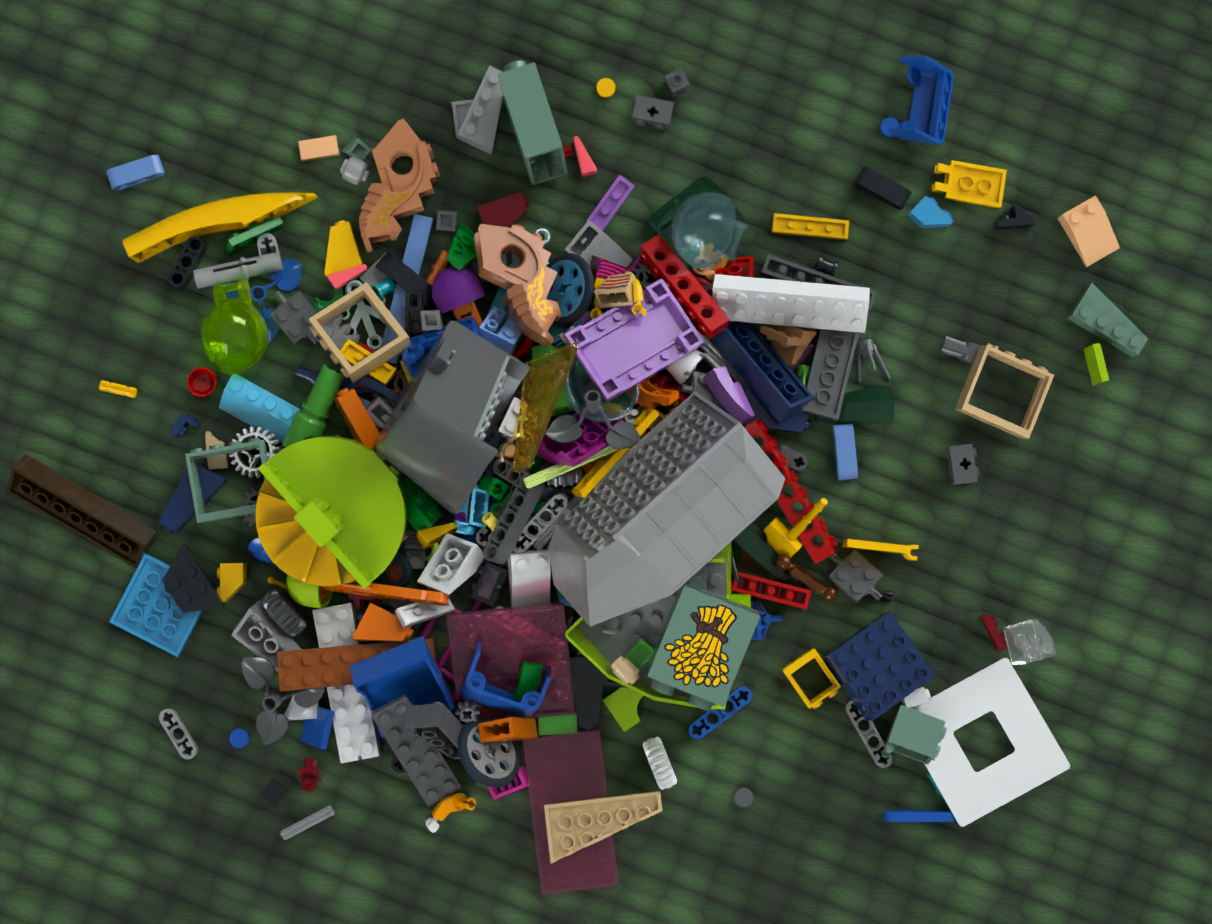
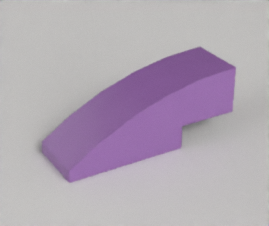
M726 366L714 368L704 377L716 399L741 424H746L755 416L740 382L733 383Z

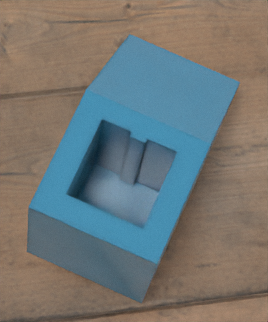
M927 196L908 214L921 228L949 227L954 222L948 211H942L937 206V201Z

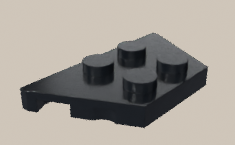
M186 544L182 545L162 580L181 612L188 613L225 607V604Z

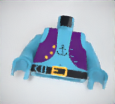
M477 484L460 510L454 514L455 523L458 524L456 533L473 535L476 531L475 527H486L482 517L488 512L489 494L486 490H481Z

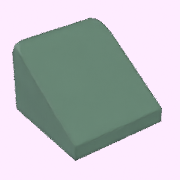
M353 136L342 151L349 157L363 161L371 149L359 138Z

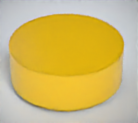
M609 78L599 80L597 83L598 95L602 98L613 96L615 93V83Z

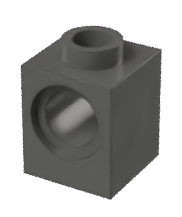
M682 67L664 76V83L672 98L689 90L690 83Z

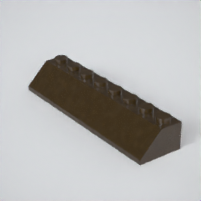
M27 454L12 467L6 492L137 569L144 554L148 553L153 545L157 531Z

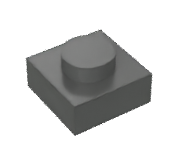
M438 210L436 230L455 232L457 212Z

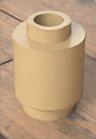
M622 655L610 665L613 669L612 672L625 685L628 683L632 685L640 677L638 675L640 670Z

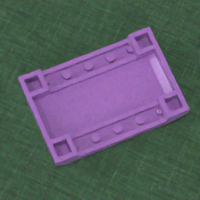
M662 278L647 286L643 291V302L641 305L647 311L645 317L641 314V311L638 312V318L632 312V307L635 303L633 305L617 306L583 326L579 325L564 334L567 343L605 401L614 399L694 352L704 343L700 334Z

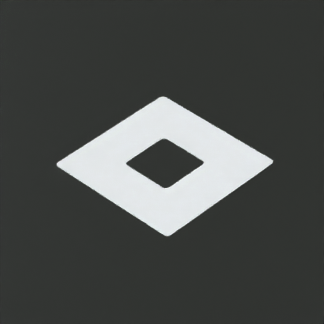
M1008 658L995 662L931 697L929 702L924 703V707L915 709L916 711L946 721L944 725L947 728L945 736L938 743V746H941L939 754L934 761L931 760L925 766L961 827L970 824L1070 768L1068 760ZM992 711L1006 732L1015 751L985 769L975 772L953 733L960 727Z

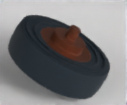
M396 554L388 567L380 574V579L384 585L405 587L412 580L413 567L405 556Z

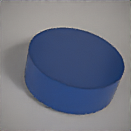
M892 117L885 118L880 125L882 135L894 137L895 135L889 133L888 129L899 128V122Z
M243 728L233 730L229 736V741L235 748L246 746L250 740L249 733Z

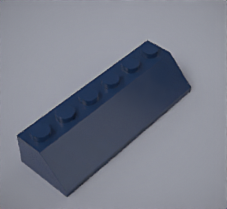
M729 321L727 329L710 339L778 422L792 417L814 399V396L752 323Z

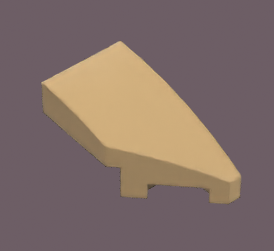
M206 431V450H210L209 446L221 444V447H225L223 441H219L210 431ZM227 454L207 458L208 470L228 468L229 466Z

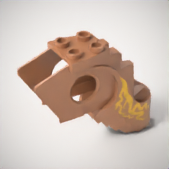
M404 119L398 120L375 149H372L382 183H372L367 191L369 193L364 198L365 202L361 207L362 212L359 216L361 236L367 252L373 251L372 243L390 239L392 241L397 240L402 229L396 220L425 211L421 198L435 193L432 184L437 183V178L441 177L436 162L432 163L435 157L430 144L426 145L425 141L421 142ZM401 156H408L413 160L412 169L404 175L396 174L391 169L393 162Z
M480 224L478 228L479 233L476 232L474 236L479 270L478 277L507 290L503 296L505 306L508 305L509 314L512 315L513 321L517 323L521 333L530 340L542 345H552L554 339L547 331L553 321L560 319L561 311L558 302L547 300L546 297L558 272L546 266L551 253L543 249L545 242L542 241V236L537 233L531 234L519 224H513L511 228ZM501 253H514L520 259L521 265L517 268L507 267L501 260Z

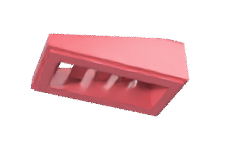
M575 136L573 143L581 175L587 177L597 174L596 166L580 138Z
M362 264L327 276V279L335 291L365 273L367 266Z

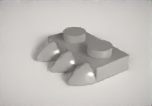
M342 314L321 326L339 351L348 339L358 344L360 338L359 334H353L348 337L351 331V324L340 326L343 319Z

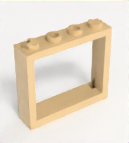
M367 282L309 318L311 324L309 329L314 337L318 336L321 339L319 343L323 349L330 351L331 354L329 356L335 365L339 363L342 367L340 371L343 376L349 377L353 383L411 346L407 333ZM366 298L396 339L351 367L321 326Z
M988 343V345L980 346L955 410L1021 439H1029L1054 375L1049 373L1045 367L1033 366L1030 360L1024 358L1020 360L1015 358L1016 355L1012 352L998 350L999 347L996 345L993 346ZM987 355L1039 378L1021 427L968 404Z

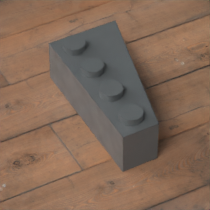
M433 702L432 704L406 706L404 729L407 731L414 730L415 736L418 738L423 736L427 739L426 743L437 746L438 750L453 760L460 759L458 740L464 726L443 703Z

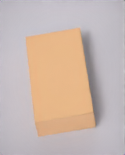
M336 135L298 141L302 161L340 155Z

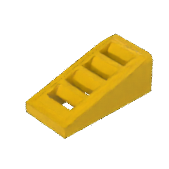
M453 522L419 530L417 539L423 549H427L435 543L442 541L446 533L454 535L458 524Z

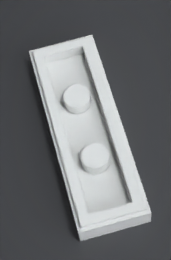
M448 599L447 606L415 602L397 608L395 613L402 627L405 628L454 611V607L450 599Z

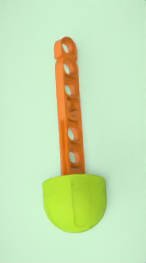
M287 575L286 580L288 592L297 603L306 607L321 609L328 606L333 591L430 603L440 606H447L449 595L442 592L371 583L364 589L357 581L337 586H317L304 583Z

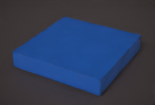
M318 705L317 718L305 719L301 742L326 750L334 711Z

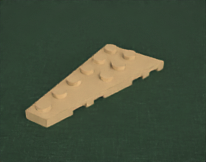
M660 791L544 804L551 864L661 812Z

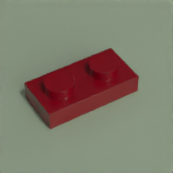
M990 614L980 616L979 618L996 651L1001 652L1007 649L1005 645L1007 640L1003 633L999 634L996 628L998 623L993 615L990 616Z

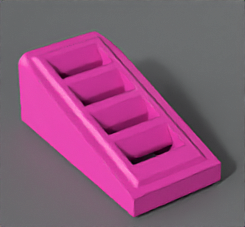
M524 766L519 767L518 776L516 775L513 780L515 786L511 782L507 785L508 789L505 786L500 787V793L497 788L488 786L493 800L527 787L531 783Z

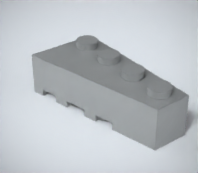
M490 65L461 125L457 139L492 154L503 94L498 74L502 73V71Z
M261 600L249 608L232 633L235 639L258 657L268 659L277 672V652L302 650L292 637L271 618L262 605Z

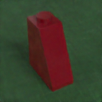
M521 192L477 207L483 224L511 228L513 224H517L527 214L526 208L530 206L527 197H522Z

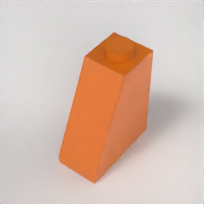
M370 603L352 638L356 641L404 643L405 639L409 640L414 630L411 629L412 625L403 628L396 615Z
M509 717L478 723L480 743L522 741L538 738L535 718Z

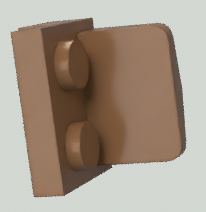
M762 325L760 333L766 335V338L772 341V348L788 366L796 364L816 335L814 328Z

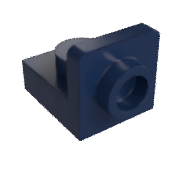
M189 413L187 416L181 414L169 434L180 438V436L183 437L189 429L188 424L199 428L201 425L197 423L198 419Z

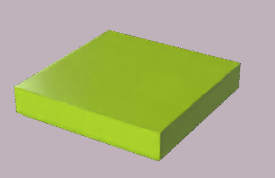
M1097 343L1084 348L1092 385L1109 381L1101 345Z

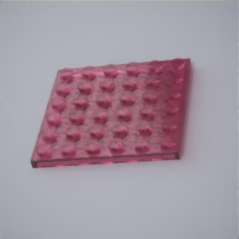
M564 602L447 614L457 707L459 702H466V699L461 695V685L477 642H480L481 652L474 670L481 672L485 676L486 684L514 693L519 681L518 673L523 661L536 662L543 665L537 688L538 691L547 666L551 667V680L542 703L530 718L575 714L568 639L565 636L567 630ZM476 702L475 708L480 709V714L476 715L477 718H487L494 721L518 717ZM460 722L462 725H466V722Z

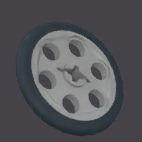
M477 718L476 722L473 720L468 722L462 728L458 740L460 760L466 771L477 782L485 786L496 788L510 784L515 779L520 766V753L516 742L480 743L478 723L494 720ZM473 734L478 737L479 743L474 741ZM501 745L505 746L507 753L501 750ZM472 752L476 753L478 760L473 759ZM500 762L504 763L506 770L501 769ZM485 766L491 769V774L486 772Z

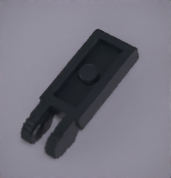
M406 290L405 325L409 339L425 333V330H422L420 313L425 311L422 290H417L418 305H411V291Z

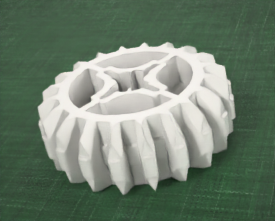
M250 427V433L243 429L244 436L240 433L236 434L240 444L245 443L252 437H259V440L262 437L270 448V452H267L268 460L276 454V451L281 450L280 447H275L279 440L272 441L275 435L272 433L268 436L269 430L267 429L262 433L261 427H258L256 432L254 427ZM247 450L229 454L230 458H235L231 464H238L235 470L240 471L243 468L241 475L245 476L248 473L249 478H253L255 473L257 478L261 477V472L256 468V464L261 459L260 454H256L253 457L254 455L247 452ZM241 453L248 455L250 467L243 462Z
M652 737L647 739V741L643 742V748L660 789H668L677 784V779L661 738Z

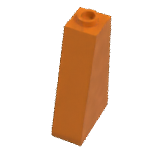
M344 388L337 392L338 396L334 400L355 441L371 449H376L375 441L379 432L356 391Z

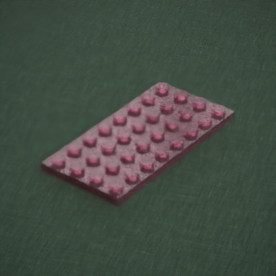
M600 730L524 739L523 747L542 895L619 885L613 835L586 848H582L569 856L563 857L552 864L550 862L544 804L608 797Z

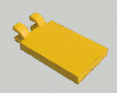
M951 160L949 165L938 163L934 166V174H945L944 184L935 182L931 186V192L945 193L944 199L1001 208L1007 170Z
M844 539L842 547L899 553L907 560L917 561V556H912L910 551L911 549H918L919 545L906 546Z

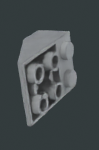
M589 220L564 249L565 253H574L581 256L589 266L593 255L626 268L633 261L623 249Z

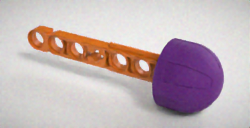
M454 266L442 270L436 276L432 285V297L437 309L440 310L441 314L452 310L457 321L473 317L478 327L481 326L483 322L474 301L486 295L476 274L468 268L458 270ZM469 312L472 313V315H468L465 318L462 317V315H466Z

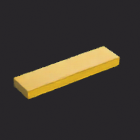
M774 213L771 233L848 240L849 221Z

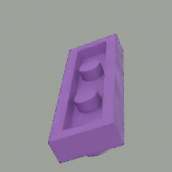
M619 175L587 221H591L604 231L635 188V185Z

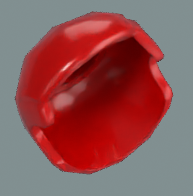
M199 367L193 369L188 375V389L195 396H209L216 388V376L209 368Z

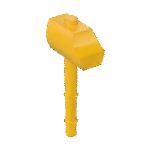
M822 498L791 530L778 518H775L764 529L767 536V544L773 548L776 554H785L791 558L803 546L802 541L797 537L817 514L823 510L828 501Z

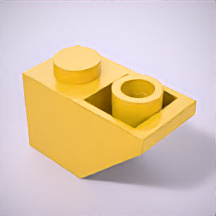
M220 563V567L217 568V578L220 579V587H217V593L223 602H228L247 583V563Z

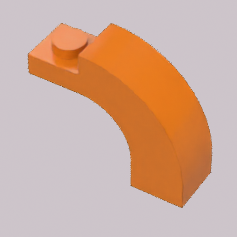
M648 379L626 391L635 402L649 409H654L659 405L669 406L679 399V391L655 387Z

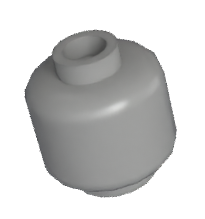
M354 157L345 159L340 169L342 178L355 185H359L361 181L366 182L370 173L367 171V163Z

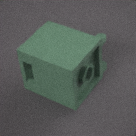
M900 705L890 728L882 756L888 758L892 752L928 765L939 754L941 746H938V743L945 736L947 728L944 725L946 721Z

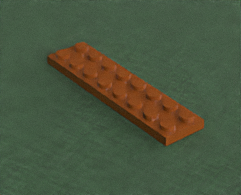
M433 638L424 639L434 658ZM412 640L404 641V643L384 642L277 652L279 691L353 685L349 666Z

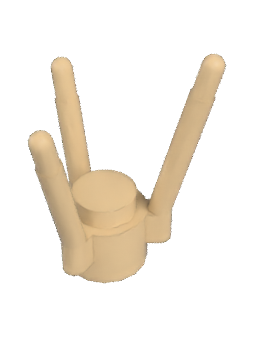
M518 435L506 438V442L499 446L497 456L500 462H504V457H516L530 464L535 463L533 460L516 453L517 448L512 441L517 439Z

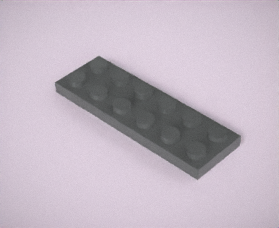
M819 330L806 388L814 396V399L800 411L835 421L839 420L859 332Z
M404 694L371 712V716L425 803L429 806L458 791L462 786L437 746L426 743L427 739L423 736L420 738L415 736L414 730L407 731L403 728L406 706H413L407 695Z

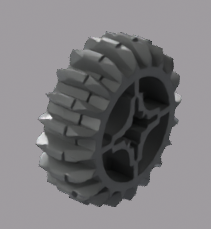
M272 589L261 599L267 613L288 635L294 637L307 627L301 613L277 589Z

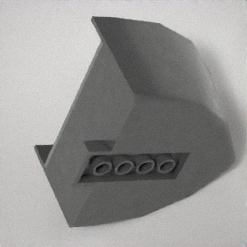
M450 321L417 369L375 441L377 452L451 514L457 513L471 494L488 464L498 452L497 449L483 441L485 436L487 435L490 438L520 382L531 367L460 323Z

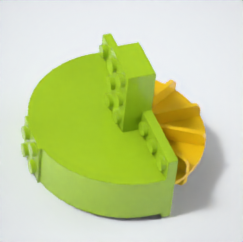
M313 437L284 448L258 468L266 479L260 489L256 504L257 532L267 555L286 574L304 583L317 586H337L357 580L365 589L391 563L401 546L406 531L407 504L404 490L399 480L401 477L398 475L401 472L394 465L390 466L375 448L371 449L360 442L344 437Z

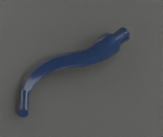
M300 365L296 370L295 377L310 382L311 387H313L320 370L314 372ZM365 376L354 383L349 377H345L339 388V391L344 388H348V390L354 389L357 394L363 392L376 393L395 405L400 399L385 385Z

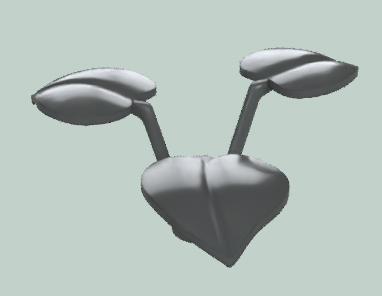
M592 379L583 390L582 395L586 405L582 407L583 411L580 420L577 422L575 417L563 415L555 419L546 431V435L554 441L560 443L574 442L582 435V429L579 426L583 423L586 411L588 410L590 413L600 411L608 429L611 430L606 435V441L609 446L614 449H626L640 442L638 431L630 423L620 421L616 423L614 428L611 426L602 404L608 403L611 400L605 401Z
M244 657L242 659V672L248 685L254 689H261L266 685V692L264 693L266 697L262 701V706L265 710L257 716L256 727L263 744H271L280 739L288 729L287 717L284 714H277V708L281 705L282 701L294 695L296 704L303 708H310L319 702L325 687L293 690L294 692H290L282 697L278 693H269L270 684L268 681L274 676L272 663L263 657Z

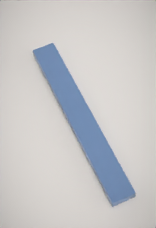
M414 214L402 262L420 275L433 218ZM396 284L390 313L405 331L404 307L406 305V290L399 284ZM387 325L380 348L396 339ZM399 354L386 362L397 365Z

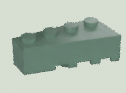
M1093 283L1085 287L1067 317L1072 322L1131 357L1139 355L1148 340Z

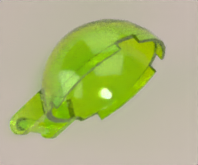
M239 279L238 282L225 285L215 284L213 286L215 307L211 309L207 318H203L201 330L202 343L208 359L211 363L215 362L220 367L219 371L229 375H237L253 368L264 356L269 340L268 327L261 313L252 305L249 282L246 279ZM238 290L239 299H226L225 292Z

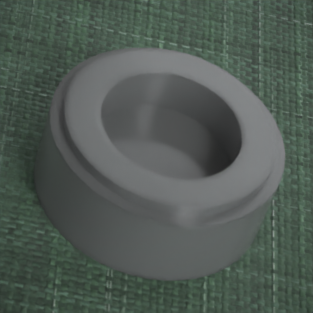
M746 787L738 788L734 793V801L740 807H748L753 802V793Z

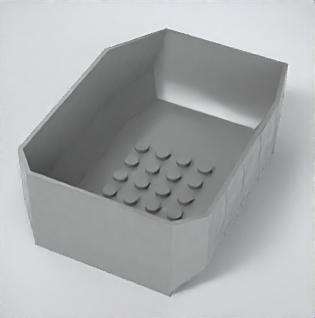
M694 391L644 436L637 445L624 454L585 498L577 497L575 500L578 504L572 510L567 509L563 513L565 517L559 525L557 523L553 524L555 531L548 552L554 586L590 627L673 595L779 498L785 477L738 420Z

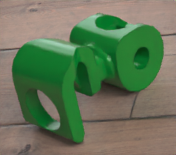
M486 473L478 483L479 488L486 490L488 494L502 501L510 487Z

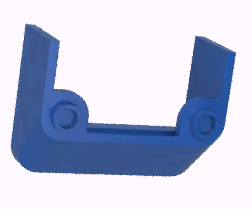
M928 56L900 57L899 61L909 66L907 79L914 85L909 121H902L899 128H889L888 132L903 140L940 145L944 142L954 82L953 73Z
M477 642L461 685V695L465 699L521 718H530L542 703L551 680V667L547 666L538 691H527L521 700H514L513 692L486 684L485 676L481 672L474 670L481 652V643Z

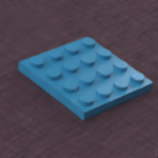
M145 553L109 622L179 657L203 611L182 613L162 581L171 565Z

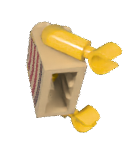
M627 271L624 274L611 275L594 291L595 308L590 312L592 319L604 314L601 308L633 305V303L635 305L632 307V312L637 318L639 311H641L644 317L647 314V311L641 305L643 302L641 283L632 272Z

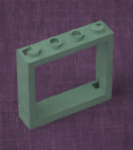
M259 437L250 438L247 443L240 444V441L229 442V446L221 447V444L209 446L210 450L202 451V448L190 450L191 453L185 454L197 523L256 513V504L205 513L196 460L259 448L261 463L263 464L268 461L264 440H259Z

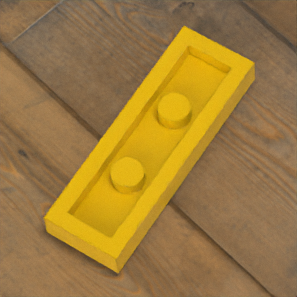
M349 339L340 350L352 366L372 354ZM385 362L366 375L387 386L397 370Z

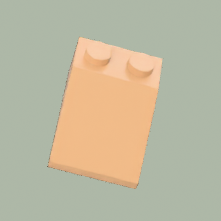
M1096 195L1057 218L1086 267L1120 248L1107 214Z

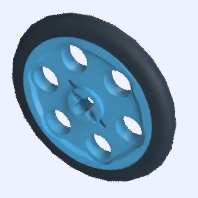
M565 253L557 256L547 265V267L558 272L553 282L554 290L552 292L549 291L546 297L547 300H558L561 317L558 321H553V323L558 325H568L580 319L587 311L594 293V278L588 263L577 254ZM563 267V268H564V273H563V275L560 277L559 272H560V269ZM575 269L578 270V275L576 278H574L573 276ZM581 286L582 293L578 296V288ZM572 302V309L568 311V304Z

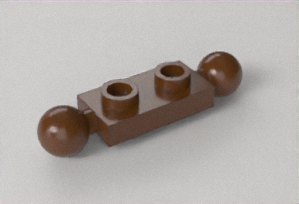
M782 554L777 557V567L781 570H789L790 577L797 582L802 581L805 583L806 588L811 590V592L823 593V597L827 601H834L837 598L838 591L835 587H826L823 581L795 562L791 563L789 556Z

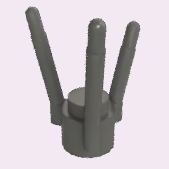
M868 339L858 342L859 348L855 349L857 354V382H861V355H863V358L869 357L872 370L876 371L873 359L874 354L887 380L890 381L891 377L877 351L876 344H873V340Z

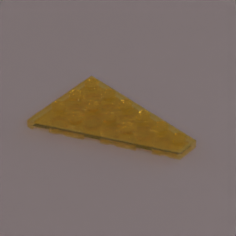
M573 342L525 362L531 368L523 378L513 471L521 472L530 469L578 350L579 345Z

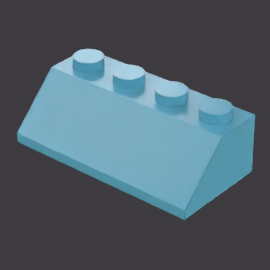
M235 373L232 374L227 383L219 405L221 410L256 429L261 427L262 432L265 429L269 430L268 435L273 433L275 435L274 439L283 442L296 412L302 411Z

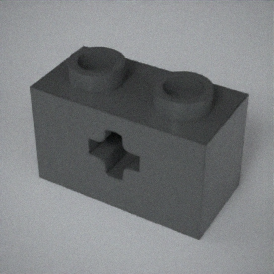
M637 95L632 121L639 126H646L648 124L653 125L658 130L669 129L674 102ZM651 110L655 111L654 117L650 116Z
M972 444L947 447L951 486L978 482L977 478H980L978 466H975V459H977L976 448H973ZM963 461L968 464L965 468L960 466V463Z

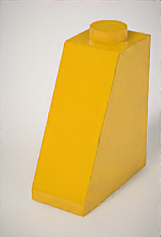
M338 221L334 223L335 226L330 227L324 272L326 277L330 274L363 264L352 225L349 221Z

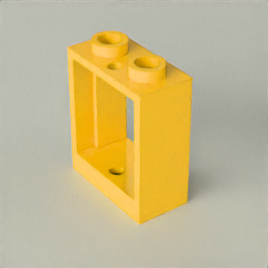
M813 647L781 669L809 709L811 707L816 709L823 704L822 700L827 696L831 698L839 693L840 684ZM814 658L832 685L811 700H808L791 674Z

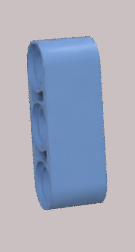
M151 155L106 171L113 191L156 179L165 174L159 155Z
M853 424L833 425L832 431L838 481L858 479Z

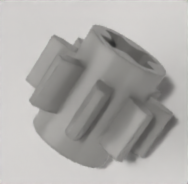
M468 699L464 703L459 702L458 707L460 709L455 710V714L460 715L459 722L464 721L466 724L472 720L476 722V715L480 714V709L475 708L476 702L472 703Z

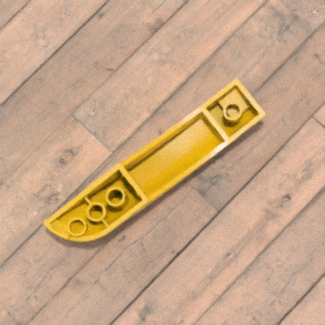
M279 192L221 199L169 216L122 241L128 256L137 263H140L174 245L187 241L192 236L200 237L223 231L247 229L253 225L259 226L268 218L273 217L275 219L279 216L281 217L318 197L315 193Z

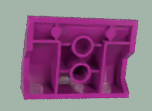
M583 409L571 415L576 418L577 422L580 420ZM587 410L583 423L579 426L582 429V435L579 439L571 443H560L549 438L546 435L547 430L536 436L537 454L551 464L574 467L608 447L606 435L611 430L608 429L600 411L590 413ZM619 417L616 418L614 421L608 419L613 428L616 425V423L620 421L624 422Z

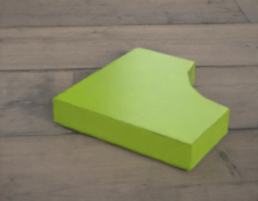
M620 687L604 698L603 702L625 732L640 722L637 715V706L644 695L630 688Z

